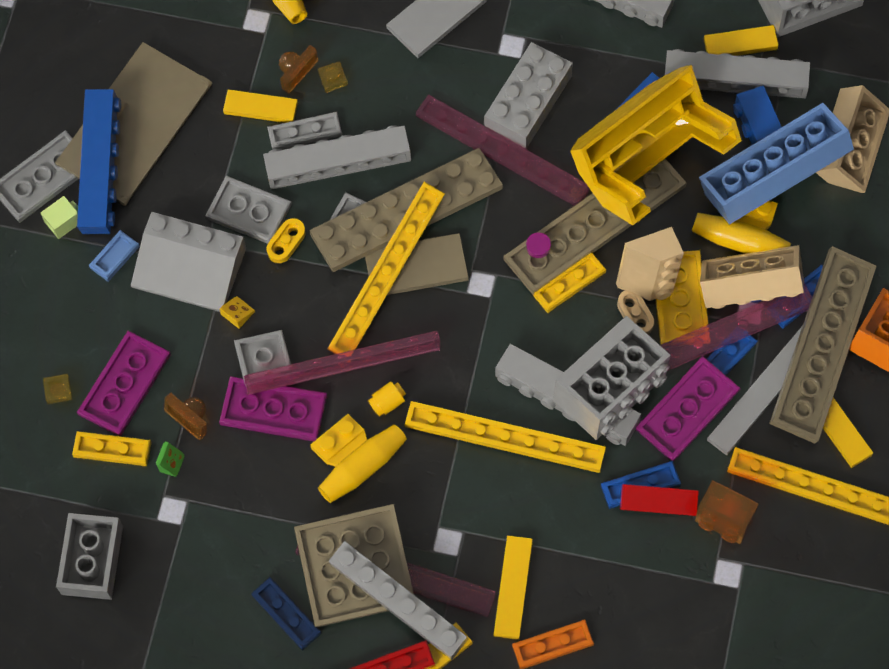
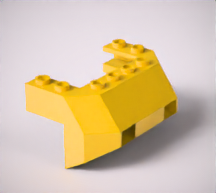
M688 65L680 67L652 82L578 138L571 149V154L578 173L600 204L629 224L634 225L651 212L650 207L640 202L646 198L644 190L633 184L641 176L692 137L723 155L742 140L734 118L703 102L693 67Z

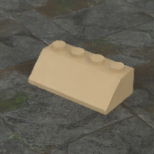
M861 85L840 89L833 110V114L849 130L854 150L816 173L830 184L865 193L888 121L889 108Z
M672 227L625 243L616 281L618 288L632 292L649 301L654 299L663 300L673 293L684 252Z
M799 245L703 260L700 285L705 308L719 309L730 304L744 305L750 301H770L775 297H795L804 293V277Z

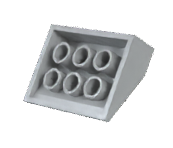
M151 212L143 233L131 287L220 312L219 309L227 303L246 251L244 237Z

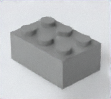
M68 513L56 588L61 595L112 600L123 525L119 518Z

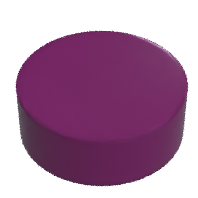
M544 233L530 235L526 242L527 252L534 258L547 256L551 249L549 237Z

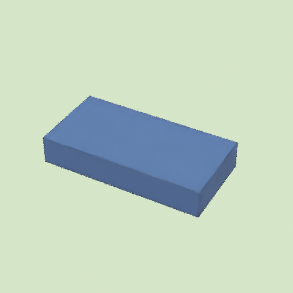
M120 230L89 264L90 269L109 282L140 247L139 243Z

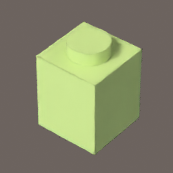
M64 196L40 212L44 222L58 239L77 226L78 206L74 201L69 203Z

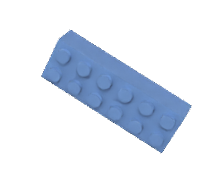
M822 103L703 174L699 179L705 196L730 225L854 150L849 130Z

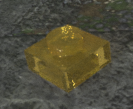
M340 61L318 68V74L325 93L348 85Z
M68 374L43 378L47 404L72 400Z

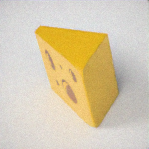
M238 296L228 301L219 309L221 315L238 329L255 313V310Z

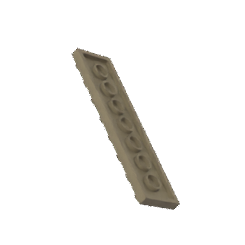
M480 148L311 229L310 235L332 272L386 247L424 181L445 193L427 226L502 190V182Z
M666 159L662 160L633 183L644 190L646 198L640 202L650 207L651 211L686 187L685 180ZM592 193L537 232L546 234L551 241V249L547 256L543 258L530 256L526 249V240L504 255V261L534 295L539 289L588 254L597 251L632 225L604 208Z
M833 246L828 250L769 424L814 444L819 441L876 265Z

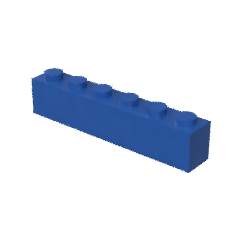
M85 89L77 227L82 234H111V226L115 225V213L112 211V203H116V189L113 188V180H117L118 176L117 166H114L115 157L119 155L116 135L120 133V122L117 120V112L121 111V99L117 97L114 89Z

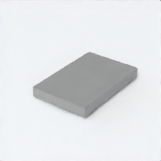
M226 176L205 217L207 220L268 244L282 225L292 203L287 199Z

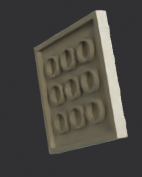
M394 504L294 527L315 627L388 611L330 565V558L344 541L414 595Z

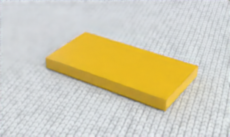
M700 250L683 251L684 254L673 293L666 299H655L660 346L662 348L710 344L707 308H705L700 285L702 267Z

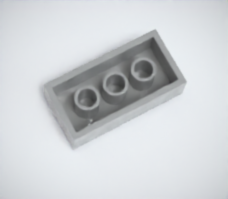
M531 42L485 114L484 129L526 150L572 77L573 63Z

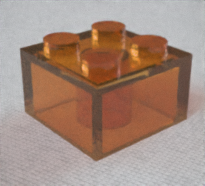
M712 480L698 506L695 521L698 522L702 529L710 532L714 530L721 534L724 540L730 543L737 542L741 544L754 520L759 503Z

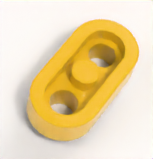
M294 218L286 220L267 244V254L271 261L275 263L286 262L303 241L306 232L304 224L300 220ZM292 231L298 232L295 236L289 235ZM281 249L284 251L280 255L276 254L277 250Z

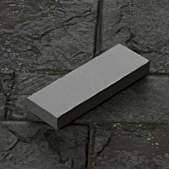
M337 112L267 127L272 150L286 149L299 144L304 145L342 136Z

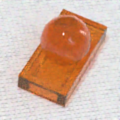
M309 45L300 56L292 51L286 52L281 56L279 66L284 74L280 81L282 89L288 94L318 62L317 50L313 46Z
M172 393L168 394L165 397L164 411L198 440L205 437L207 423L202 419L206 413V406L203 400L198 397H190L183 403Z

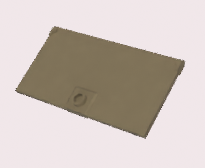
M142 42L109 88L114 89L117 97L121 99V111L117 112V120L120 122V133L116 135L119 155L115 157L114 166H117L118 176L117 180H113V188L116 189V201L123 206L127 205L155 163L213 84L209 79L195 73ZM83 125L55 162V165L79 179Z

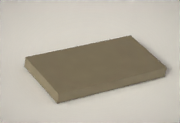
M460 234L419 240L387 295L469 281ZM386 247L365 257L368 276Z

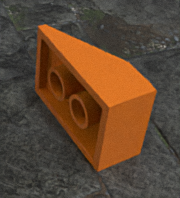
M883 288L855 335L849 350L889 372V291Z

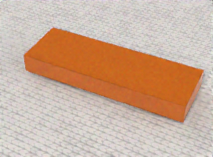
M582 620L513 643L512 648L520 669H525L593 646L594 642L586 620Z

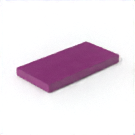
M127 331L78 409L77 414L121 436L171 356L170 351Z
M702 356L636 427V431L674 462L740 391V387Z
M230 376L219 423L222 426L315 441L319 436L327 393L266 382L245 386L243 378Z

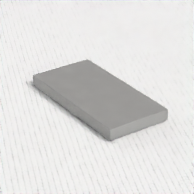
M415 0L387 23L386 27L405 47L419 58L486 3L487 0Z
M66 130L0 179V201L19 223L79 179L55 165L59 156L73 139Z

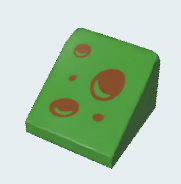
M169 442L163 443L156 465L159 472L175 477L179 473L185 455Z

